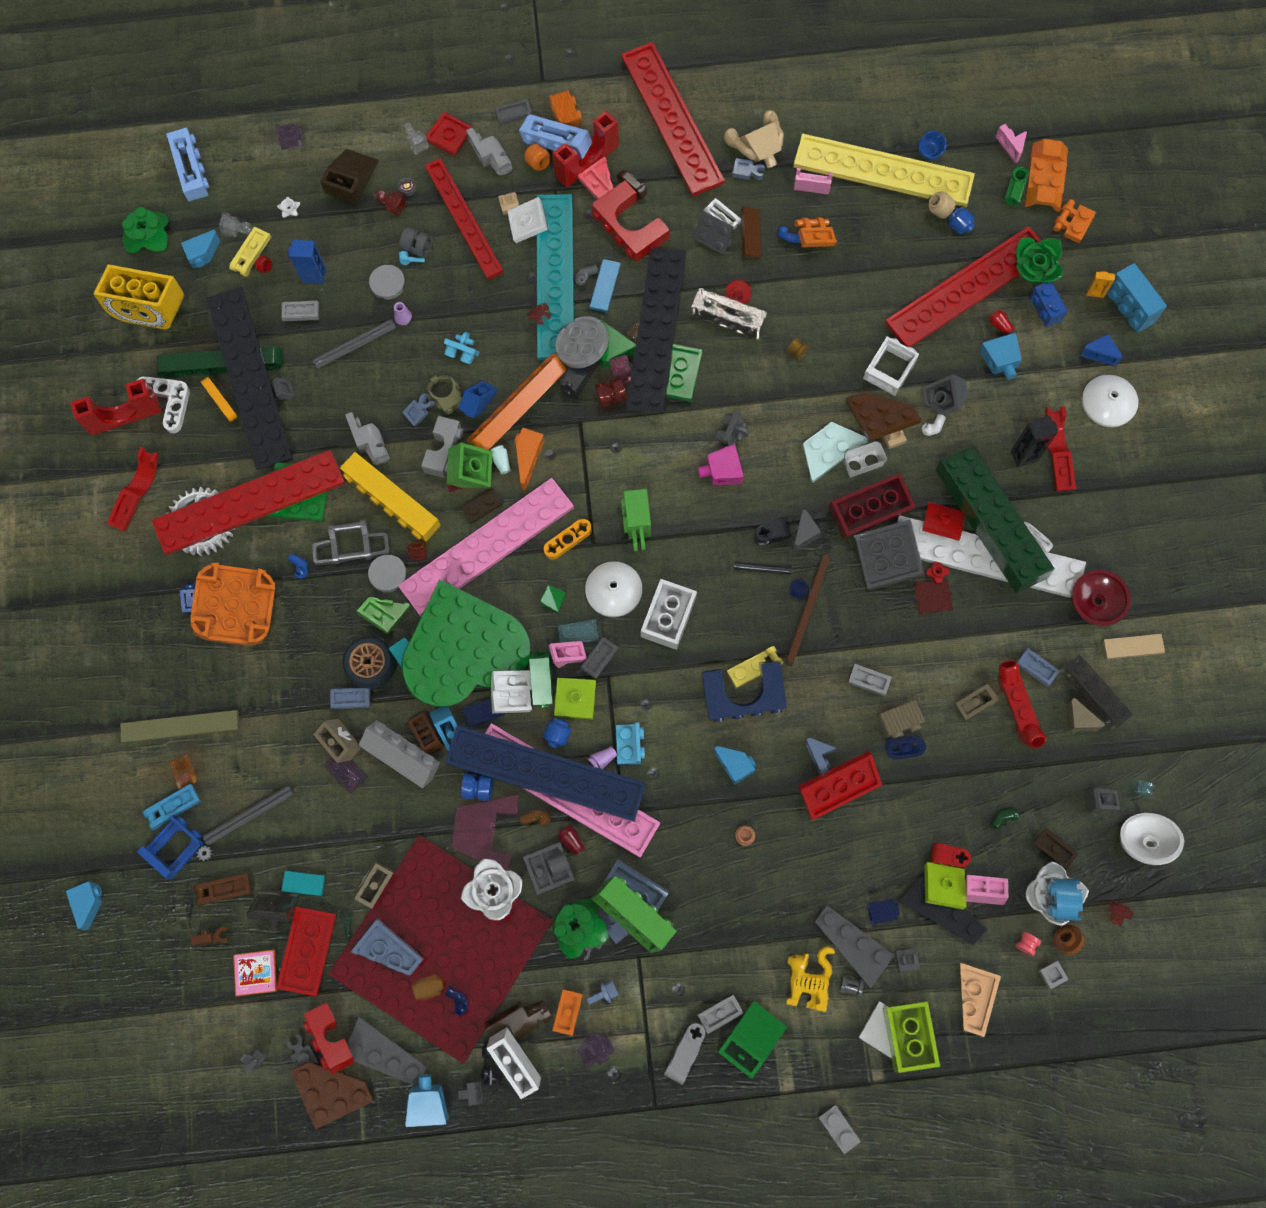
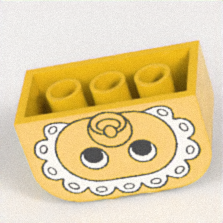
M109 264L93 294L104 310L112 317L123 322L158 329L170 328L184 298V293L174 276Z

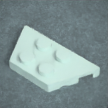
M831 422L806 440L802 446L806 455L811 482H815L842 462L846 452L865 445L868 442L867 438Z

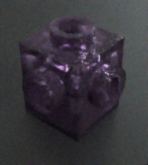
M605 1032L598 1037L596 1034H593L586 1038V1044L577 1049L587 1068L595 1063H598L599 1066L610 1060L608 1055L615 1051Z

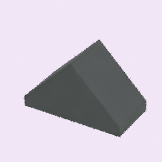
M804 509L800 517L793 548L794 551H798L815 541L821 534V531L807 510Z
M1095 788L1085 793L1089 813L1120 810L1117 790Z

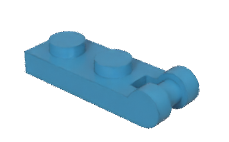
M189 784L144 810L143 815L145 818H148L150 829L155 830L171 820L169 818L170 815L176 817L200 803L201 800L194 786ZM159 811L161 816L156 818L155 814Z

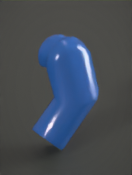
M785 226L778 228L779 233L777 235L779 238L791 243H801L798 234L787 233L788 228Z
M292 553L288 561L296 565L295 576L303 579L308 574V563L295 553Z

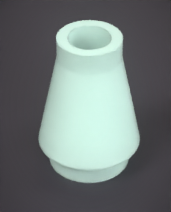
M503 445L491 449L492 461L499 469L501 475L510 472L511 468L507 449H504Z

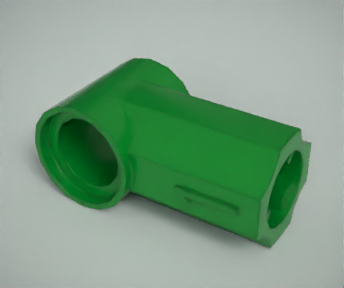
M1024 167L1014 169L1009 179V185L1004 198L1008 205L1014 206L1020 203L1025 183L1029 177V172Z

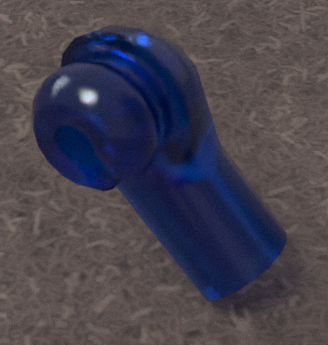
M449 986L445 995L454 1000L455 1014L458 1016L466 1014L468 1011L466 995Z

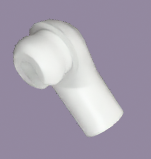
M938 414L933 424L927 425L925 423L922 426L923 434L931 436L940 433L946 417Z

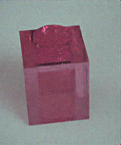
M627 355L609 359L610 372L614 384L617 385L630 381L632 370Z

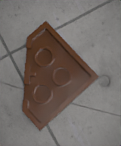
M864 392L846 398L847 406L869 442L921 423V418L913 405Z
M308 1061L290 1070L315 1129L374 1101L366 1080L354 1078L341 1071L331 1075L328 1069L324 1071L321 1065L313 1061Z

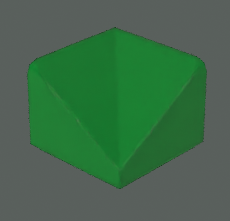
M548 585L540 600V604L555 612H559L566 598V593Z

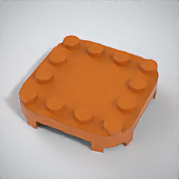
M211 563L198 572L190 616L194 635L207 641L246 646L261 644L267 637L270 629L275 593V582H273L271 576L265 570L259 568L258 570L219 565V563Z

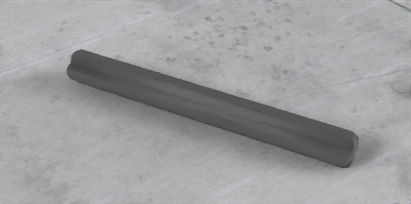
M389 319L313 359L315 367L320 368L396 328L395 323L392 319Z
M288 785L204 834L202 836L204 842L207 845L214 843L293 795L291 787Z

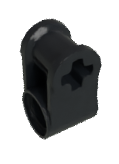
M779 518L758 526L754 534V542L758 546H766L791 538L792 534L786 518Z

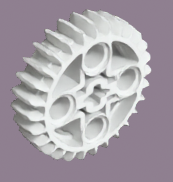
M200 487L199 492L192 488L191 494L185 491L186 496L179 495L180 500H173L175 506H169V508L173 512L219 493L217 490L212 491L210 488L204 491ZM229 530L214 536L208 541L204 540L186 547L183 551L185 553L190 552L192 555H195L197 552L200 556L205 551L207 555H210L211 549L217 552L216 547L223 548L222 543H229L227 537H233Z

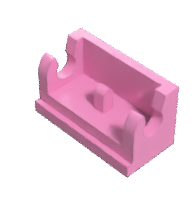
M797 168L794 190L829 194L832 178L831 172H829L828 176L800 173L801 168Z
M974 875L966 876V902L1004 905L1008 900V879Z

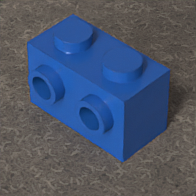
M1052 282L1036 286L1030 295L1031 302L1045 327L1063 321L1068 311Z

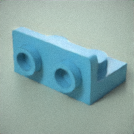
M635 722L633 725H616L617 765L641 764V759H645L644 747H640V739H644V728H640L639 722Z

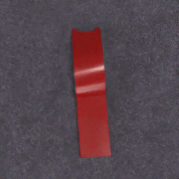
M1061 406L1059 411H1051L1050 408H1046L1045 417L1050 416L1058 428L1056 436L1047 448L1051 455L1055 492L1075 490L1072 454L1067 447L1064 434L1066 408Z
M140 447L137 454L138 467L136 474L130 484L122 488L106 523L123 531L127 530L141 497L149 490L156 475L159 454L155 452L153 455L147 453L143 447Z

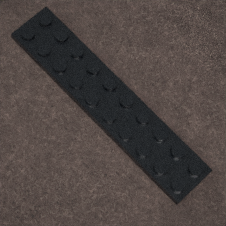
M650 249L626 405L629 411L664 413L686 261L685 250Z
M239 287L206 297L256 469L261 470L274 466L275 463L293 460L243 288Z

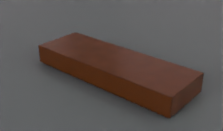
M743 206L741 208L742 257L759 260L761 258L760 209Z

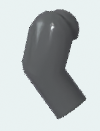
M596 265L581 268L575 277L576 283L584 285L590 275L597 274Z

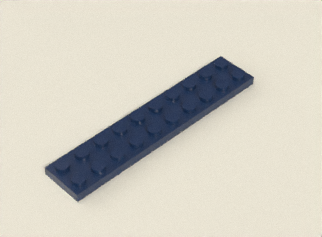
M458 725L444 762L453 767L491 777L495 780L631 822H635L646 787V783Z

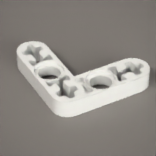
M146 376L140 377L138 380L144 379L150 388L153 387L152 390L158 397L168 398L163 426L169 433L179 432L183 424L190 395L189 387L182 381ZM166 384L167 389L164 392H159V386ZM181 387H182V388L184 389V391H180V394H179V393L177 392V390H180ZM174 404H181V408L178 411H172ZM174 419L176 425L174 424L172 425V427H170L169 424L173 423Z

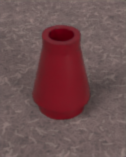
M570 825L557 835L560 838L559 841L576 856L585 849L575 828L572 829Z

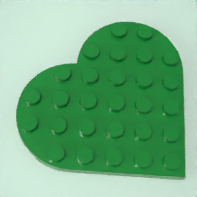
M439 579L402 657L401 672L407 685L406 687L415 698L427 705L444 707L459 703L469 696L476 685L491 688L493 671H524L530 658L529 637L522 624L510 614Z

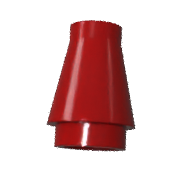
M1000 309L988 318L991 322L990 324L1005 335H1009L1015 329L1005 312H1002Z

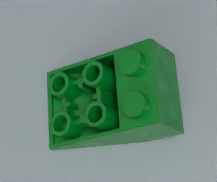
M753 1001L717 1052L752 1079L771 1053L787 1026Z

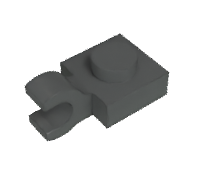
M262 1049L255 1050V1052L252 1051L250 1054L245 1052L240 1061L247 1063L244 1069L254 1073L257 1072L268 1053Z

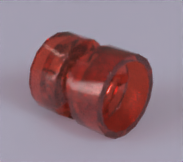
M620 378L611 380L609 384L601 383L595 385L602 408L611 406L613 402L618 404L627 401L626 392Z

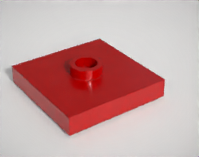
M443 112L426 135L425 141L455 157L468 139L466 130L473 127Z
M928 502L922 531L959 541L965 515L960 510Z

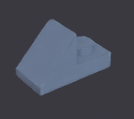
M812 738L806 739V748L818 774L821 775L831 769L827 758L824 759L823 756L834 752L836 748Z

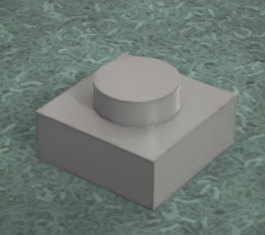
M1058 961L1038 970L1048 989H1052L1068 980Z

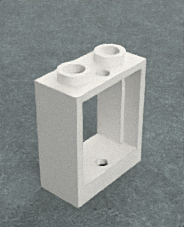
M886 337L865 371L863 379L896 396L915 365L919 353L911 347L900 344L894 338ZM886 350L909 362L898 381L875 369Z

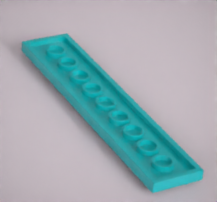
M572 194L537 195L541 199L548 230L537 234L538 361L546 360L554 353L558 356L555 347L557 336L563 327L566 328L570 323L574 322Z

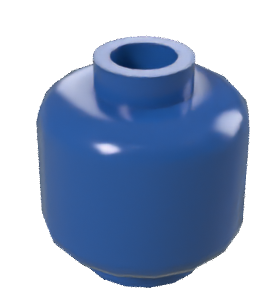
M964 207L955 208L953 213L947 218L949 220V227L958 234L969 233L975 226L973 223L974 215Z
M559 718L548 721L543 733V738L548 741L547 745L558 748L559 745L564 746L567 744L571 734V727L568 726L569 723Z

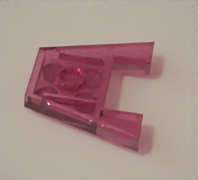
M519 795L458 807L451 848L478 861L483 859L496 861L504 870L509 871L511 854L492 852L497 813L517 815Z

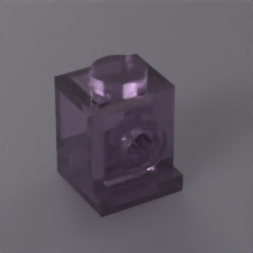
M297 123L285 126L275 125L282 150L303 146L302 139L304 138V133Z

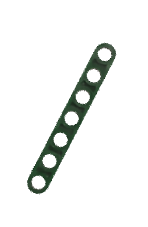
M276 346L260 347L267 371L281 369L282 349ZM221 350L158 355L156 358V375L161 378L228 374Z

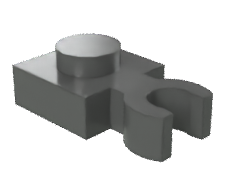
M301 1034L296 1035L298 1038L297 1045H294L291 1040L287 1041V1046L295 1051L291 1058L296 1067L308 1061L320 1063L311 1045L308 1044L304 1047V1038Z

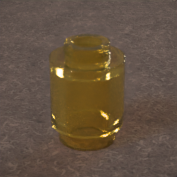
M436 974L416 980V983L412 984L415 999L423 1001L441 995L444 985L441 977L437 978Z

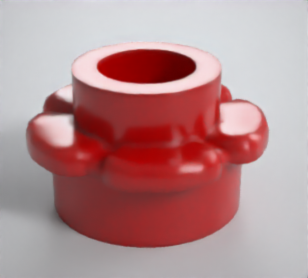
M260 256L255 262L256 269L259 273H268L272 268V261L267 256Z

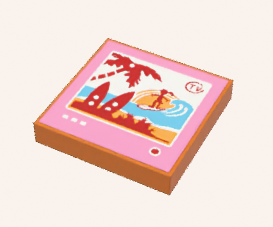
M276 950L233 955L235 996L278 991L276 989Z

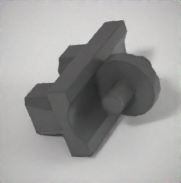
M734 411L733 415H724L722 423L728 428L726 431L718 430L716 438L728 447L734 445L736 440L741 441L742 437H748L749 431L745 429L747 424L740 417V412Z

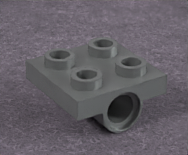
M560 842L523 857L537 895L575 881Z

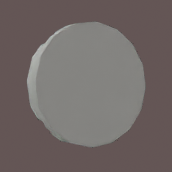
M393 265L377 267L369 278V285L373 294L385 300L399 296L403 292L406 282L403 272Z
M382 555L371 563L368 569V577L371 584L377 590L393 592L406 580L407 570L404 563L398 557Z

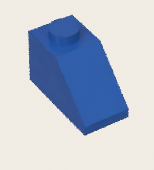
M481 381L465 390L458 409L463 411L465 415L474 418L483 413L498 389L485 381Z

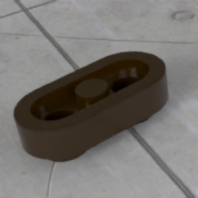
M622 170L617 174L619 183L626 180L636 191L637 199L641 200L647 195L646 186L642 182H638L631 172Z

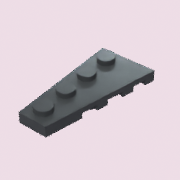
M826 906L814 923L829 941L833 943L839 953L853 967L854 971L864 980L868 988L871 989L894 955L833 909Z
M360 1016L358 1017L347 1044L354 1062L414 1086H419L418 1076L425 1074L428 1066L405 1051L377 1028L370 1025L365 1019Z

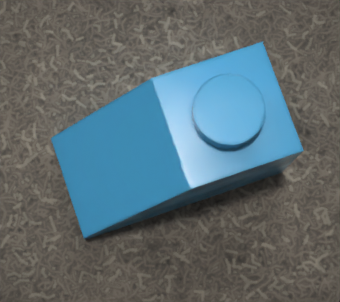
M214 229L181 243L193 269L203 267L211 262L219 246L220 238Z
M444 706L430 712V716L449 751L457 723L449 707Z
M717 746L714 748L713 752L734 785L755 772L756 769L754 767L756 764L751 756L747 757L744 752Z
M90 881L66 891L77 928L81 930L90 928L102 903L100 897L102 896V890L100 886Z

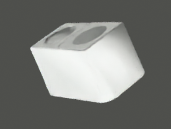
M872 442L846 452L843 463L851 478L882 467L887 457L879 442ZM875 455L878 463L868 466L865 463V457ZM857 461L861 469L854 471L848 463Z

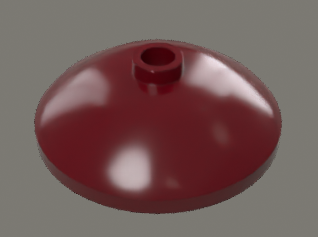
M1089 571L1076 581L1072 589L1071 598L1075 611L1084 621L1095 626H1110L1118 623L1126 616L1131 605V595L1128 586L1118 575L1110 571ZM1095 599H1098L1100 604H1096Z

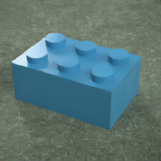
M1135 263L1116 273L1115 280L1107 292L1108 297L1115 302L1120 313L1124 314L1129 325L1137 333L1156 323L1167 307Z

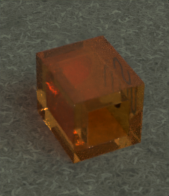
M188 754L168 761L178 789L197 782Z

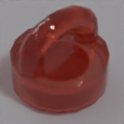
M415 542L407 546L410 559L423 561L427 557L425 543Z

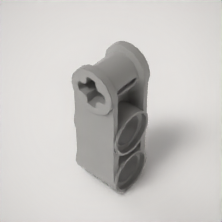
M692 1023L689 1025L664 1073L665 1076L682 1085L705 1037V1029L701 1024ZM699 1027V1032L702 1035L692 1038L690 1030Z

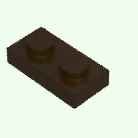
M491 488L462 506L461 509L469 522L473 524L502 506L503 503L494 489Z
M1044 828L1033 842L1036 848L1055 863L1061 865L1065 870L1068 869L1078 856L1076 851L1047 828Z

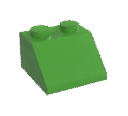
M459 443L450 447L448 450L446 484L460 488L491 487L492 451L465 443Z

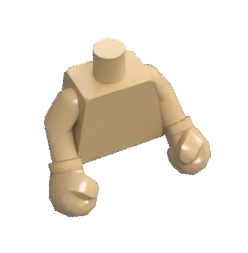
M767 110L764 113V126L739 137L734 128H729L724 134V140L728 146L738 149L742 154L755 162L764 159L767 169L777 165L773 154L781 151L784 132L780 127L778 116L773 110Z

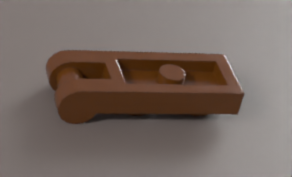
M249 873L193 886L194 892L197 895L195 900L196 906L252 894ZM209 889V896L205 897L204 891Z

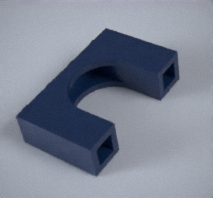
M773 660L759 663L762 683L761 691L755 700L747 704L734 703L727 697L721 669L701 671L708 719H713V722L724 721V717L732 716V719L744 718V714L760 716L763 715L764 711H771V713L782 712V709L787 708L781 662Z

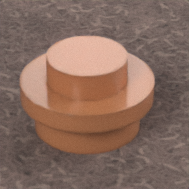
M749 826L739 827L735 833L736 841L743 846L752 844L755 840L754 830Z

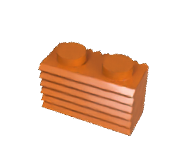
M569 90L557 93L556 95H550V107L556 122L580 128L582 116L580 110L576 111L575 106H577L575 97L570 95Z

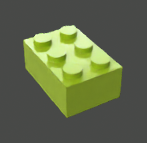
M928 1002L883 1008L894 1072L902 1073L940 1067Z

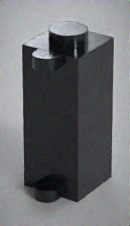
M599 360L584 368L570 367L560 382L562 393L567 397L572 396L577 399L599 366Z

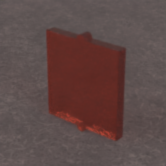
M948 579L943 580L941 583H936L935 581L914 583L915 601L918 604L919 614L953 610L952 593L949 589Z

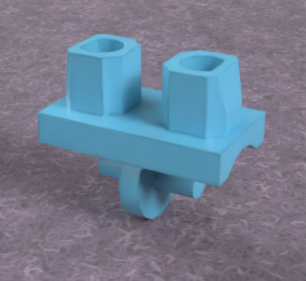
M464 332L462 336L456 335L455 339L459 340L460 343L446 338L444 344L447 345L444 355L455 358L459 349L463 351L460 361L470 365L474 357L479 356L480 351L466 346L467 344L473 345L474 340L469 339L470 334L468 332Z

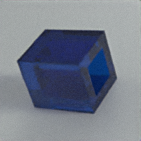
M893 899L867 904L871 925L895 921L898 919L897 916L900 915L898 904L894 903Z

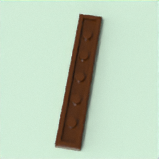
M826 555L822 557L785 662L786 665L791 667L795 661L831 558Z

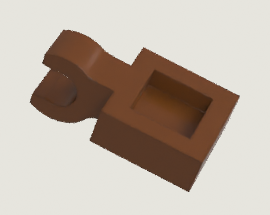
M220 927L214 934H210V931L197 932V936H191V945L200 946L217 942L227 943L230 939H223L221 934L224 931H229V928Z

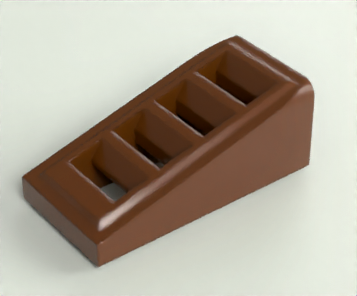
M425 712L407 721L422 751L432 755L444 748ZM423 721L426 722V723L422 724L421 726H419V727H417V728L415 727L416 725H418L419 723H421V722H423ZM426 728H429L425 732L419 734V732L425 730ZM432 735V737H430V738H428L427 740L423 741V739H425V738H427L428 736Z

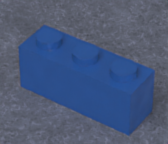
M292 240V245L288 249V256L291 258L293 267L296 268L297 275L300 276L302 283L324 284L326 267L315 242Z

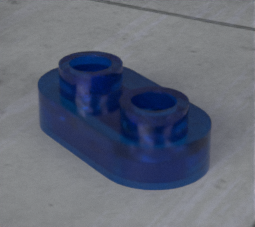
M906 736L889 740L886 743L885 750L888 756L895 760L922 755L926 750V744L920 736ZM914 742H917L915 747H911ZM894 745H898L897 749L892 750Z

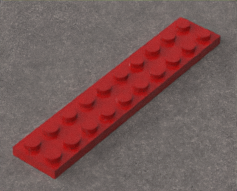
M651 42L622 53L621 58L691 196L694 197L723 185L725 180L654 43Z
M1029 226L886 319L885 324L902 345L913 347L1020 276L1016 268V249L1020 239L1029 237L1038 243L1041 241L1040 238Z
M328 450L151 521L164 554L169 555L345 485V482L331 450Z

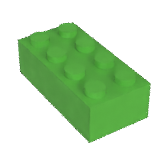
M613 876L606 880L591 899L650 953L661 951L677 932L673 928V923L667 918L663 919L658 915V910L651 904L647 905L642 900L643 896L639 892L632 891L627 887L628 883L622 877Z

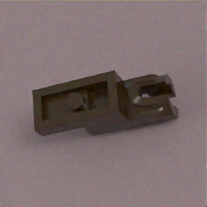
M544 1000L528 1006L527 1010L519 1001L484 1023L490 1036L505 1029L508 1025L514 1036L519 1038L539 1028V1019L545 1024L553 1019V1015Z

